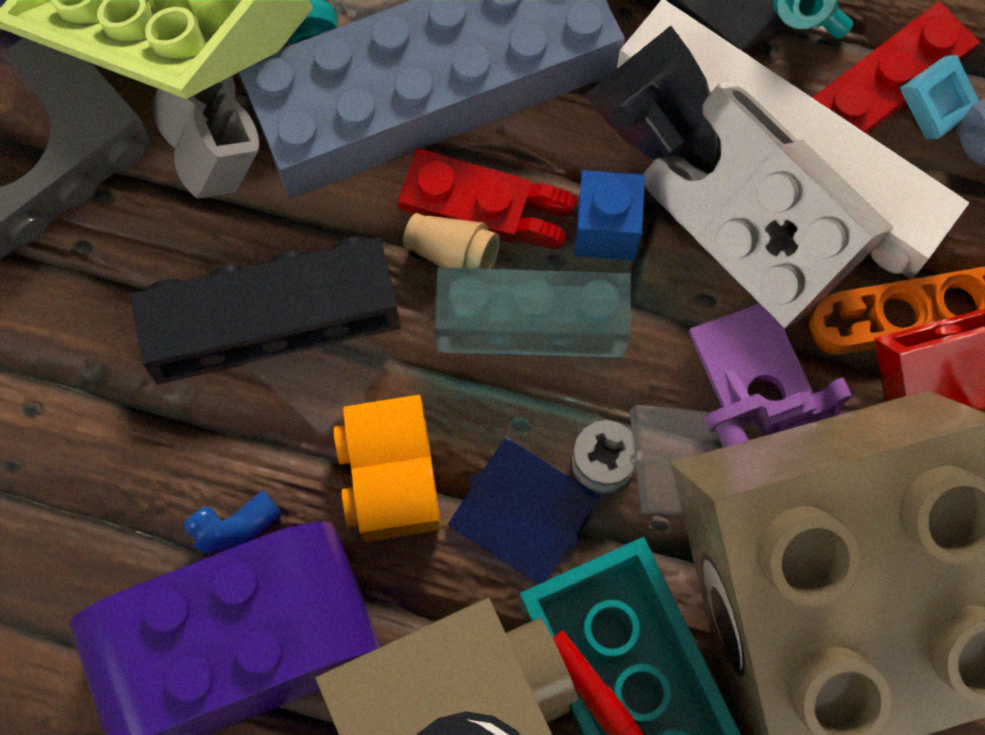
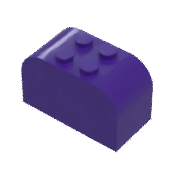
M330 522L301 524L264 535L110 595L86 607L69 621L104 735H210L320 691L315 677L382 647L343 542L334 525Z

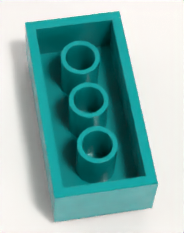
M644 537L519 593L518 606L526 623L541 618L552 638L564 630L607 687L609 686L634 717L636 724L645 735H741ZM577 694L578 702L569 705L570 713H568L577 734L607 735Z

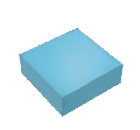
M957 55L944 56L900 87L925 140L938 139L962 122L972 105L979 101Z

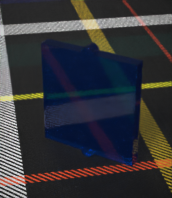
M505 437L482 473L471 476L472 488L448 522V527L539 585L549 579L566 550L577 547L578 537L576 535L597 504L600 496Z

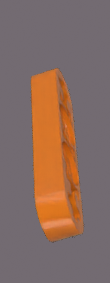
M985 267L846 290L827 295L817 304L808 322L809 336L821 351L831 355H843L876 349L874 340L876 337L955 317L956 315L952 314L944 303L945 291L952 288L962 289L969 293L975 302V311L985 309ZM891 299L906 301L915 312L914 325L907 328H899L892 325L884 315V303ZM865 304L869 306L868 321L852 324L845 336H840L837 327L827 328L825 325L833 311L838 312L841 320L847 321L859 319L867 309Z

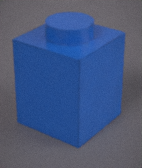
M582 170L577 206L574 256L635 261L642 235L645 175Z

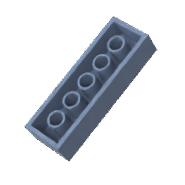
M411 0L282 48L279 52L238 73L247 100L287 196L291 200L413 153L416 147L420 149L426 148L605 79L617 69L620 49L624 45L625 38L606 0Z

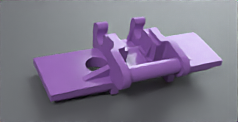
M761 304L693 327L688 332L722 407L707 415L704 420L709 432H717L723 447L748 441L749 439L743 427L750 424L757 426L763 437L841 415L843 405L852 397L844 378L831 382L827 388L818 393H813L783 326ZM755 381H769L780 390L782 400H768L759 395V393L749 396L747 392L748 386Z

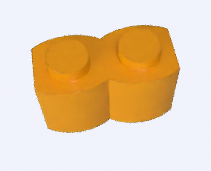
M421 395L344 406L345 425L334 427V439L339 464H351L353 487L342 489V501L347 527L359 526L364 542L442 530Z

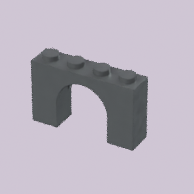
M26 38L19 40L4 51L2 55L20 83L49 115L50 136L45 152L38 163L20 179L0 187V260L19 245H27L36 240L45 231L50 221L67 208L77 207L86 202L95 192L96 186L117 170L121 171L133 166L142 157L145 149L153 144L140 116L92 63Z

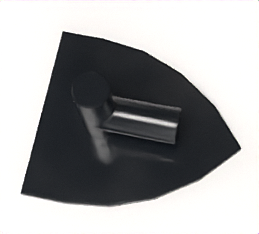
M669 26L586 93V96L601 116L626 142L649 158L655 160L668 156L683 157L708 175L714 171L718 135L703 116L702 107L711 92L706 77L691 51L674 28Z

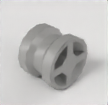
M610 420L596 421L585 427L576 439L571 461L573 474L579 484L590 492L602 495L615 493L625 487L637 466L639 457L637 440L627 427L618 422ZM602 443L605 447H608L613 451L617 449L619 451L612 453L611 451L604 449Z

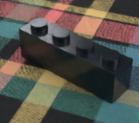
M362 237L347 238L337 242L330 249L308 254L301 251H289L275 256L271 262L246 268L240 265H227L213 270L209 276L184 282L178 279H165L151 284L147 290L130 294L142 364L156 385L401 329L397 303L381 237L370 240Z

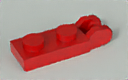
M416 147L398 198V208L402 212L412 215L418 213L424 216L429 215L486 223L488 231L497 233L502 241L515 244L517 240L551 250H558L564 246L567 236L565 234L566 231L557 225L537 218H523L526 207L548 213L552 212L555 215L569 216V214L572 215L574 213L578 200H576L577 197L562 188L558 189L545 183L532 185L533 181Z

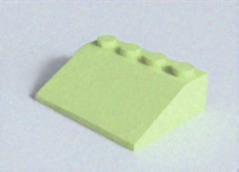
M7 0L0 7V29L187 99L279 52L313 8L310 0Z

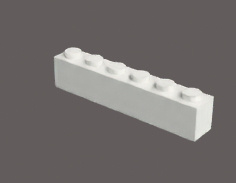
M661 0L620 49L617 68L665 29L672 26L691 51L705 75L710 92L719 83L733 84L743 88L798 141L804 140L894 227L871 251V256L883 269L891 273L903 274L907 278L913 279L952 228L969 202L666 0ZM718 137L717 148L721 154V141Z

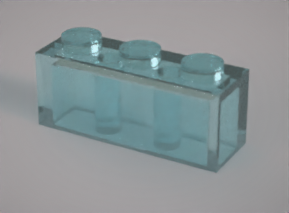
M438 268L435 316L437 352L621 358L625 356L631 333V273Z

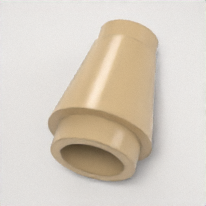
M415 213L406 226L403 245L406 249L414 251L464 282H468L472 278L484 281L491 273L496 262L500 237L497 233L488 231L486 223L429 215L424 216Z

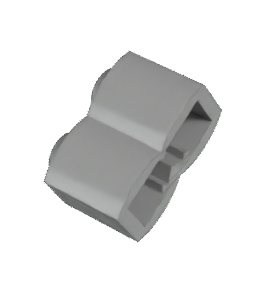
M230 76L187 99L157 88L152 101L153 117L160 133L175 148L174 163L176 171L187 190L197 199L236 193L258 152L259 138L251 117L235 101L233 77Z

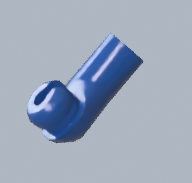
M262 490L223 521L217 517L216 512L212 508L202 507L184 522V531L196 542L193 544V547L204 554L226 551L255 539L278 520L283 513L266 492Z

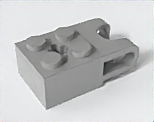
M719 83L706 98L702 106L703 116L711 124L721 141V158L715 170L708 175L683 157L668 156L657 158L644 172V186L784 328H787L809 316L817 304L825 296L829 295L894 227L804 140L798 141L747 91L737 85ZM790 223L795 224L798 229L793 236L795 243L791 240L788 233V224Z

